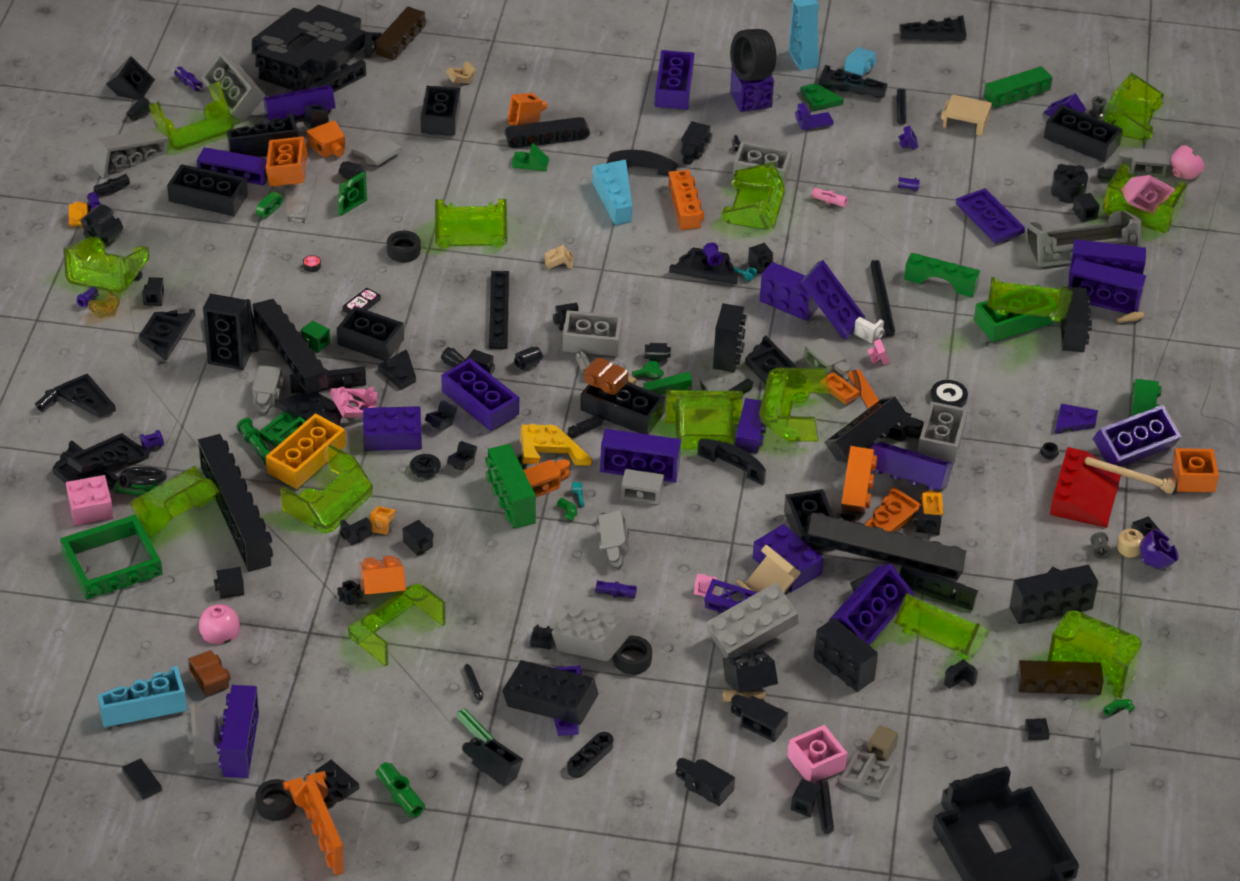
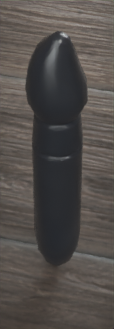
M465 664L464 670L474 691V696L479 701H482L483 692L480 689L475 673L469 664Z

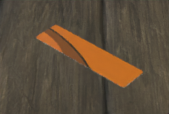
M860 369L848 373L850 380L855 388L860 391L859 394L868 408L879 401Z

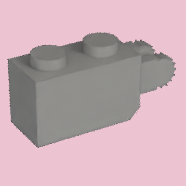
M1132 148V151H1120L1118 154L1120 160L1117 161V166L1130 169V173L1133 175H1150L1153 177H1165L1168 165L1167 151Z
M822 337L805 345L804 360L819 374L825 377L835 372L848 382L850 367L845 363L846 358L844 355L837 351L831 343H828Z
M259 365L252 391L253 402L258 405L257 412L260 415L268 414L270 407H275L276 401L281 397V387L285 385V376H282V368Z
M621 510L598 515L599 523L596 524L598 535H601V540L598 541L600 551L605 553L607 559L609 558L614 569L622 567L623 555L627 554L630 550L626 519Z

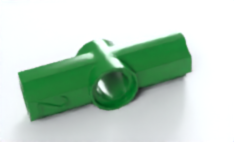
M385 762L380 764L376 770V776L391 793L392 801L399 804L409 817L416 818L420 816L425 810V804L410 787L409 779L402 776L392 763Z

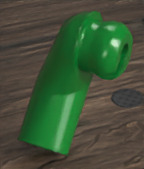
M562 497L558 500L557 506L566 510L564 517L570 521L574 520V517L578 514L575 504Z
M1130 699L1114 700L1103 707V712L1106 716H1110L1123 708L1124 710H1129L1130 713L1135 710V706Z

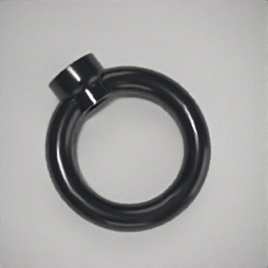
M132 467L123 470L119 474L118 483L124 489L131 487L133 484L156 485L164 482L167 479V474L157 468ZM135 475H153V476H156V477H146V478H144V477H136Z

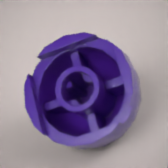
M1157 529L1147 533L1140 543L1142 562L1156 569H1164L1171 566L1179 559V554L1175 545L1171 547L1167 542L1170 539Z

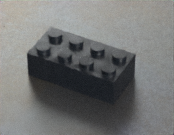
M1061 105L1047 120L1044 139L1095 158L1098 161L1106 162L1120 146L1123 129Z
M184 164L179 166L167 184L169 202L234 217L248 196L246 178Z
M210 293L203 307L208 364L244 370L251 356L247 302L245 299Z
M627 383L615 395L604 392L600 387L588 384L581 393L580 410L594 416L599 415L604 420L638 433L649 435L665 414L666 397L631 383Z
M895 396L883 397L824 443L837 461H847L849 459L850 446L869 449L875 444L874 441L878 437L880 439L890 433V428L901 425L908 414Z
M1089 564L1015 579L1009 608L1018 624L1093 609L1098 580Z
M520 660L502 690L507 707L577 725L582 724L599 695L595 680L592 677Z

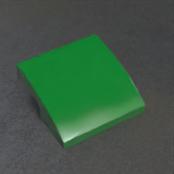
M283 412L260 430V437L277 447L306 421L300 416L295 419L288 413Z

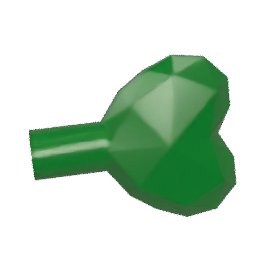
M649 361L642 369L632 371V376L634 378L646 376L651 379H658L664 375V372L659 368L658 362Z

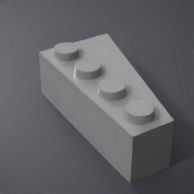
M159 128L97 138L93 169L105 179L109 177V174L122 172L123 168L130 165L134 167L144 159L148 161L163 155L167 151L168 137Z

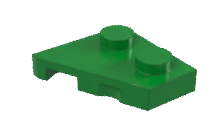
M817 83L800 87V93L813 111L844 104L842 97Z

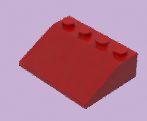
M1067 447L1053 495L1050 515L1107 528L1121 475L1087 465L1085 463L1087 457L1100 459L1087 451Z

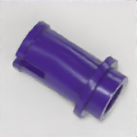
M899 177L898 181L902 183H898V188L913 189V191L919 190L920 180L916 177L914 179Z
M91 286L84 293H80L76 299L77 304L80 307L89 306L90 302L99 296L97 288Z

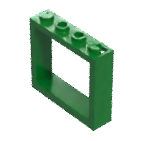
M136 514L60 538L62 554L86 600L163 575L161 560ZM129 536H138L150 560L90 580L87 579L75 554Z

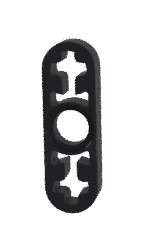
M608 732L596 734L568 760V774L574 778L584 776L613 749V736ZM593 752L596 756L587 757L585 753Z

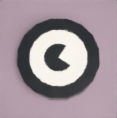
M941 380L932 386L930 397L933 399V402L962 408L967 402L968 391L958 381Z

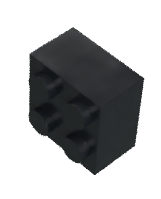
M759 648L750 649L747 653L743 654L732 653L729 657L722 658L725 681L738 693L778 684L775 660Z

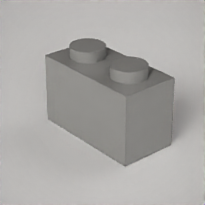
M625 469L621 484V499L659 505L663 491L664 475Z

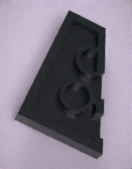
M88 373L54 387V390L60 397L98 418L116 411L115 404Z

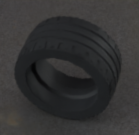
M745 29L737 32L733 37L730 48L731 65L736 76L745 81L769 78L774 71L777 58L776 47L771 34L764 29Z

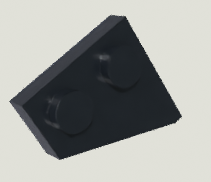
M407 350L378 365V371L401 390L416 382V375Z

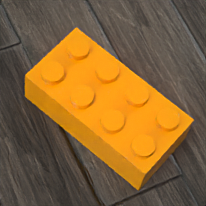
M315 413L266 456L267 473L298 489L346 447L345 429Z

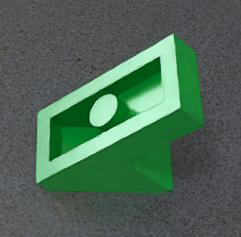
M532 143L529 153L515 151L512 167L546 171L549 157Z

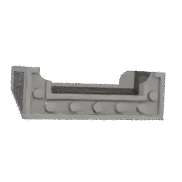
M1123 210L1113 212L1109 217V224L1054 231L1042 230V226L1039 223L1029 222L1025 223V241L1039 267L1070 264L1074 239L1141 247V219Z

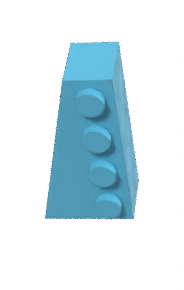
M793 0L788 51L800 71L818 68L819 3L817 0Z
M626 160L593 166L592 183L614 225L631 222L632 201Z
M178 666L171 667V671L164 674L162 672L155 673L151 679L142 681V679L136 680L129 687L120 686L99 694L98 703L103 727L187 711L185 690Z

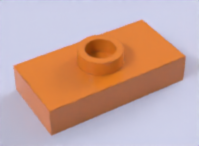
M835 372L820 379L819 385L845 405L859 397L860 391Z

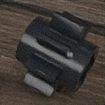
M354 581L342 582V587L337 588L339 601H343L346 605L357 604L358 598H363L361 584H357Z

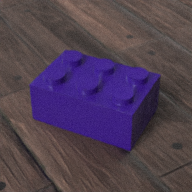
M774 262L762 273L760 302L805 321H808L818 309L816 302L801 284L805 275Z
M421 406L363 408L364 451L422 449Z
M784 524L754 541L752 558L759 564L767 556L761 550L765 545H768L801 572L788 588L791 592L822 575L823 557Z

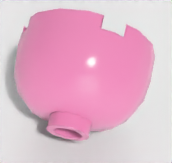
M1181 145L1175 150L1171 156L1170 165L1174 176L1191 180L1203 172L1205 165L1198 154L1195 156L1191 153L1193 149L1186 145Z
M225 604L211 605L201 614L199 632L206 642L221 645L224 644V641L229 639L232 641L239 635L240 622L238 615L230 606Z

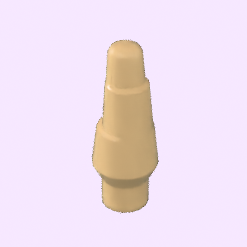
M1135 311L1117 318V322L1138 321L1144 318V312Z

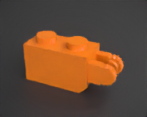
M551 459L523 470L536 498L560 488L561 481L570 476V471L568 470L570 461L563 459L553 462Z

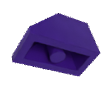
M1074 93L1051 103L1044 113L1051 117L1061 105L1082 113L1086 111V108L1077 94Z

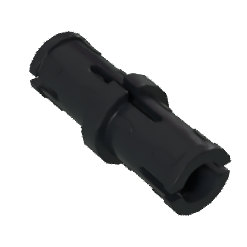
M127 174L114 179L109 178L106 182L93 186V190L98 196L108 192H115L118 188L129 185L130 180Z

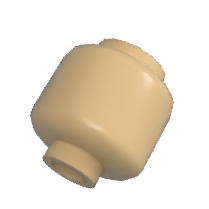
M1131 528L1121 531L1117 542L1119 553L1127 558L1140 555V543L1144 538L1143 534Z

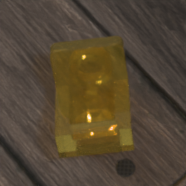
M107 292L104 300L89 301L87 308L94 316L99 318L115 316L120 300L112 292Z

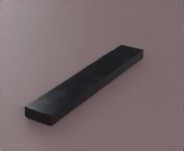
M491 271L489 349H508L509 271Z

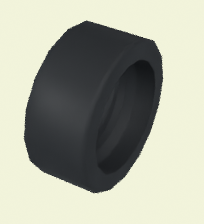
M406 230L396 231L387 238V254L392 260L405 263L419 257L421 240L416 233ZM399 244H409L413 247L408 249H399L395 246Z
M629 636L613 655L614 665L625 674L634 675L646 671L652 662L651 644L640 636ZM627 650H637L645 656L638 660H629L622 657L621 653Z
M271 779L261 784L255 792L256 809L263 818L271 821H280L294 813L297 805L294 803L290 791L284 790L283 782L285 780ZM272 794H282L289 798L286 803L279 806H270L263 802L267 796Z

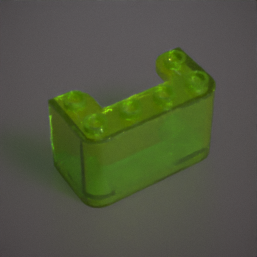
M1121 163L1107 185L1103 206L1104 212L1110 216L1113 212L1126 210L1141 219L1142 227L1160 233L1168 232L1184 205L1188 184L1179 182L1174 188L1175 191L1164 203H1160L1153 214L1127 203L1121 189L1131 178L1137 175H1131L1129 172L1130 166ZM1128 216V222H1130V219L1133 218Z
M1068 611L1052 633L1047 661L1101 663L1103 674L1109 677L1107 684L1113 686L1112 695L1122 699L1134 680L1142 642L1136 635L1079 611Z

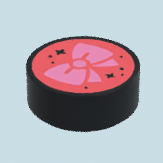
M309 255L303 259V268L309 272L318 271L321 268V259L318 256Z

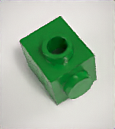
M313 320L300 330L304 341H307L309 348L318 353L330 344V329Z

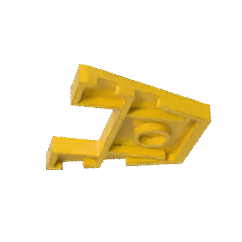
M522 424L521 426L522 464H539L540 456L537 453L539 452L567 453L574 465L591 466L593 459L559 427L551 424Z

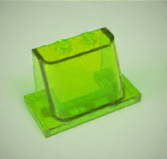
M666 390L665 423H675V438L681 439V450H698V441L700 439L717 440L733 445V424H739L743 391Z
M193 466L132 500L129 505L149 537L165 529L173 518L194 506L200 509L213 502L219 490L213 481L203 478L197 467Z

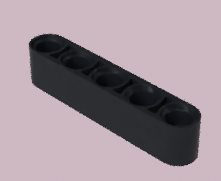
M576 117L512 125L505 129L504 134L509 147L521 148L529 147L532 143L537 146L584 140L589 137L590 130L584 118Z

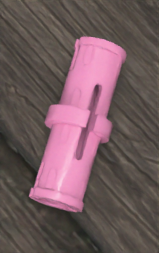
M816 187L811 195L813 199L822 200L826 204H835L843 208L846 207L848 202L847 196L838 195L834 191H825Z

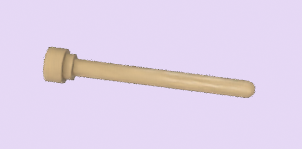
M1091 457L1085 459L1087 465L1158 486L1163 492L1172 494L1175 488L1176 480L1172 478L1159 479Z

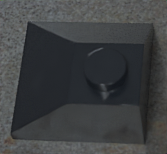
M130 56L112 74L106 85L117 96L138 100L146 95L155 79Z

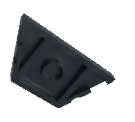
M693 247L687 254L679 258L678 263L675 265L671 264L669 267V273L732 284L738 283V276L734 273V266L730 262V256L724 252H719L723 255L722 263L711 266L708 264V257L704 255L703 249Z
M189 309V313L179 314L178 310L154 312L139 334V341L161 358L167 360L195 317V309Z
M766 335L763 336L762 342L756 345L753 351L745 358V364L765 385L807 382V376Z
M317 391L310 393L302 392L276 401L277 408L296 419L300 416L307 421L316 413L340 426L342 415L334 401Z
M73 440L69 442V448L61 454L60 460L52 468L53 474L65 484L69 481L105 475L108 487L115 486L116 481H118V477L107 468L80 473L67 463L68 457L84 450Z

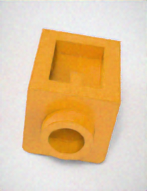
M934 490L922 493L920 497V502L923 505L922 513L943 516L942 493H936Z
M377 506L370 513L371 532L387 535L389 523L395 518L396 509Z

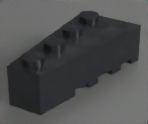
M286 115L287 118L281 120L279 117L274 118L272 122L266 124L258 122L251 128L243 126L226 131L228 151L257 156L268 153L269 140L298 137V129L293 115Z

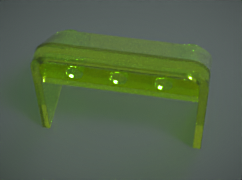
M220 82L208 85L213 102L206 104L203 112L206 119L175 129L170 119L165 118L160 102L149 105L156 128H159L168 137V145L173 150H181L225 135L226 131L234 128Z
M991 277L987 307L996 310V314L1007 315V312L1050 317V321L1061 322V319L1066 318L1073 291L1065 286H1061V289L1007 283Z
M775 368L771 370L768 374L759 411L760 421L785 441L818 442L815 417L790 416L793 403L807 401L810 393H829L826 369Z
M332 445L328 446L329 469L340 475L322 492L309 488L303 490L298 495L285 487L281 488L282 511L322 533L334 531L340 525L341 520H346L373 494V485L356 458Z
M410 585L406 587V590L397 591L353 621L348 626V636L386 667L388 665V642L376 634V632L414 605L441 626H444L446 624L445 602L424 585Z
M908 593L905 594L893 622L903 628L902 632L910 636L916 633L957 651V656L966 660L969 657L974 658L990 630L978 623H972L923 602Z

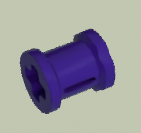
M714 242L707 243L703 247V253L708 257V264L711 266L719 265L723 261V255L719 253L718 245Z
M155 430V433L149 435H140L141 445L147 451L151 447L164 446L160 430Z

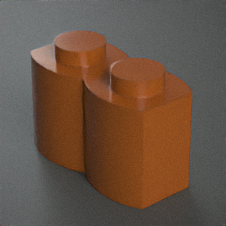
M598 357L584 370V380L589 385L600 387L604 392L615 395L628 383V371L621 366L612 365L606 359Z
M212 650L188 658L189 671L205 696L229 687L231 677L229 671L222 667L218 654L215 655Z

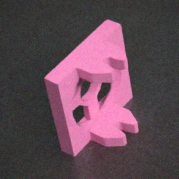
M345 387L331 388L329 393L343 418H363V410H360V407L375 408L377 402V392H374V387H369L367 390L345 389ZM353 397H360L363 402H359ZM349 403H354L358 407H353Z

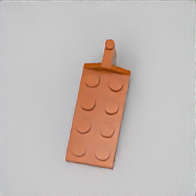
M325 771L307 775L304 782L301 777L283 782L284 790L290 791L294 803L305 809L307 819H311L312 831L315 836L318 835L320 850L326 853L325 860L328 868L332 867L335 876L343 874V844L324 803V799L328 795V788L324 781L327 779Z

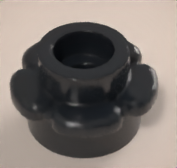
M1046 442L1043 444L1042 449H1040V454L1048 460L1056 458L1059 455L1058 446L1055 443Z

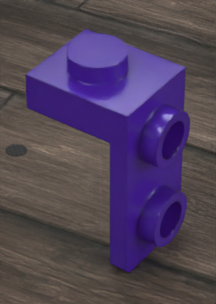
M804 103L797 105L795 118L801 130L826 127L834 124L829 112L810 115Z

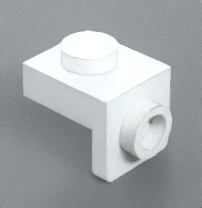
M859 317L855 321L854 335L873 343V341L882 337L884 321L880 319L876 324H873Z

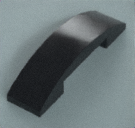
M634 149L612 152L607 163L626 160L628 165L658 169L657 175L669 176V172L676 171L678 167L676 162L663 155Z
M700 439L698 441L697 455L712 462L719 458L746 471V478L762 486L765 484L766 469L750 453L722 441Z

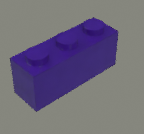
M745 398L736 433L735 446L746 452L756 454L758 453L759 446H763L764 435L762 433H766L767 422L765 420L768 421L770 410L767 409V401Z

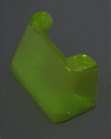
M1131 72L1113 92L1103 121L1122 128L1123 137L1141 141L1149 140L1154 133L1152 131L1153 127L1149 124L1153 112L1162 107L1164 94Z
M770 162L735 170L731 183L733 188L736 189L737 194L732 209L730 206H725L721 211L723 221L727 224L762 230L774 229L785 195L784 183L774 163Z
M435 199L436 244L441 248L450 246L503 247L507 243V199H498L497 204L492 205V203H489V206H453V203H449L448 206L444 204V199Z
M91 236L63 248L65 276L70 284L88 288L93 286L98 290L121 293L127 290L150 257L149 247L145 246L134 248L133 253L127 256L106 253L104 242L99 238Z

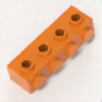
M690 170L670 171L668 186L680 230L701 228V221H704V211L701 210V200L697 199L698 189L694 188L695 178L691 177Z

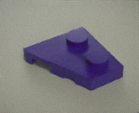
M1061 403L1055 433H1061L1062 429L1071 428L1072 431H1079L1081 429L1095 428L1098 410Z

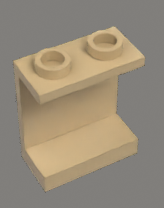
M952 94L950 101L947 100L945 110L942 111L941 120H943V128H946L949 119L953 118L976 123V135L983 136L990 118L992 103Z
M765 545L761 550L767 555L745 583L739 579L736 583L742 588L760 592L777 582L785 593L801 572L775 550Z

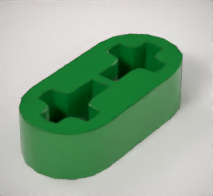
M275 191L271 192L259 202L256 214L263 218H268L282 205L283 195Z

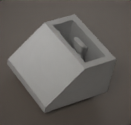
M190 704L191 713H186L187 726H192L188 727V741L193 742L189 743L190 756H194L195 764L219 762L220 754H217L219 741L217 716L195 704Z

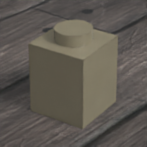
M879 725L868 741L867 752L875 754L877 760L887 762L897 746L898 732Z

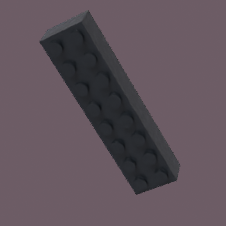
M221 434L198 439L201 470L247 571L250 572L271 566V557H273V551L270 543H272L271 534L269 531L266 532L265 521L259 517L258 506L253 505L252 493L247 492L246 481L241 479L240 468L235 466V458L233 453H229L227 440L224 441Z

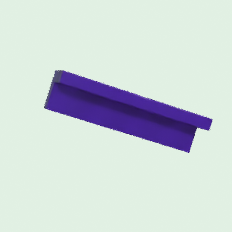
M712 579L704 598L705 608L723 613L748 599L747 596L751 597L758 592ZM715 586L721 587L725 591L720 596L712 594ZM740 593L744 599L736 602L732 600L731 595Z

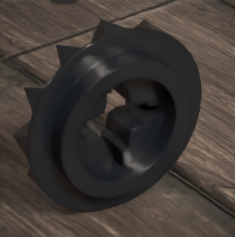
M431 454L417 455L410 462L412 474H417L418 478L421 476L425 478L427 476L434 477L435 473H439L441 468L440 460Z

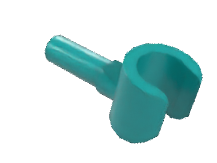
M734 267V272L744 275L747 281H751L756 276L757 270L750 267L747 270H741Z
M572 482L571 493H577L579 505L583 507V484L581 482Z

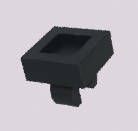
M536 624L533 628L530 647L550 650L553 640L552 631L554 629H551L550 626L542 628Z

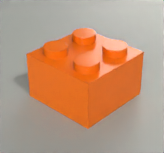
M1175 448L1172 469L1174 479L1176 480V491L1215 492L1219 474L1214 449Z

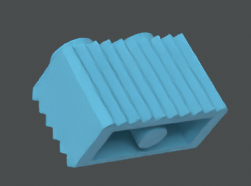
M856 48L846 57L844 71L863 76L872 67H875L877 62L876 52L869 51V49L866 50V48Z

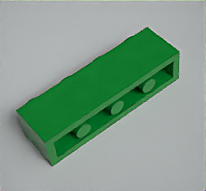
M1042 66L986 83L984 98L991 102L994 108L1050 91L1053 77Z

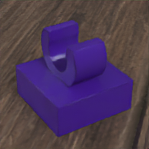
M910 125L904 127V134L898 136L900 146L905 148L909 145L912 150L918 148L916 134Z

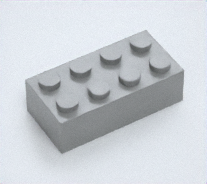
M223 52L218 55L201 77L227 111L244 122L265 97V94L238 62Z
M776 582L706 623L708 633L726 658L732 653L743 654L747 653L750 649L761 646L799 624L797 611Z

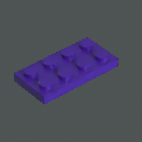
M986 188L956 198V205L995 244L1025 233V227Z
M824 260L819 261L801 281V284L843 340L848 338L854 331L855 321L859 317L865 318Z

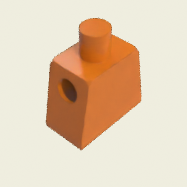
M534 93L512 94L507 123L512 126L538 122L541 111L547 109L546 101L539 99Z
M335 120L306 131L307 145L321 156L328 157L335 154L337 157H340L344 154L345 136Z

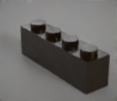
M407 6L376 40V55L395 60L404 48L410 44L412 39L418 35L420 30L426 26L425 11Z
M1019 660L1017 669L1018 691L1023 693L1101 695L1104 683L1102 664L1099 662Z

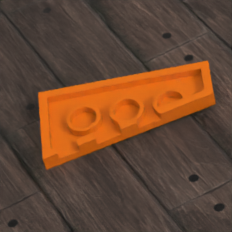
M892 486L888 496H885L882 504L875 510L873 517L867 521L865 526L880 527L885 531L896 532L913 519L914 512H918L919 505H923Z

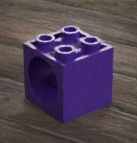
M731 66L730 94L739 111L745 112L772 107L774 90L772 75L763 80L745 81L736 76Z

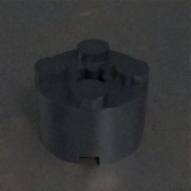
M1059 164L1053 173L1052 196H1057L1059 201L1064 203H1074L1075 196L1086 194L1088 174L1085 171V167L1082 165Z
M104 204L96 206L80 220L85 230L83 232L84 236L88 240L93 239L102 248L123 231V225L119 217L116 219L113 216L115 212Z

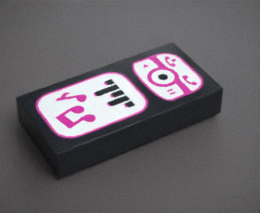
M366 287L343 305V311L349 313L354 306L368 310L381 300V295Z

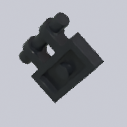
M332 759L315 770V773L322 771L326 773L327 779L324 781L329 788L324 802L335 805L338 801L337 795L344 800L359 789V783Z

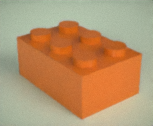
M304 136L269 140L266 162L269 186L279 187L305 182L308 152Z
M850 446L841 503L842 510L865 513L866 508L870 509L871 494L868 492L869 489L873 490L874 475L871 473L872 470L876 471L877 455H874V449Z
M395 555L384 556L383 560H375V557L364 558L363 562H359L361 587L365 595L406 590L404 566L399 558H395Z

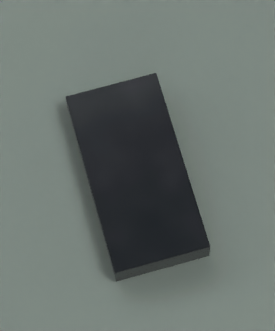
M141 758L122 767V772L142 799L162 791L161 784Z

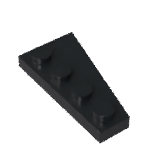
M963 15L952 20L948 17L938 22L928 20L924 24L913 22L899 25L900 40L959 41L966 40L967 36Z

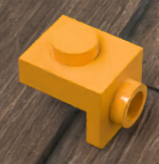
M78 201L69 204L70 227L82 226L80 220L89 212L87 203L84 204V202Z

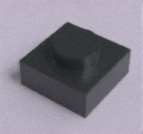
M1046 718L1025 719L1024 725L1028 740H1049L1050 733Z

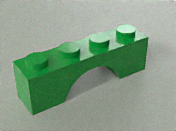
M911 252L906 262L904 280L922 284L927 278L939 277L948 281L957 294L973 298L978 288L980 270Z

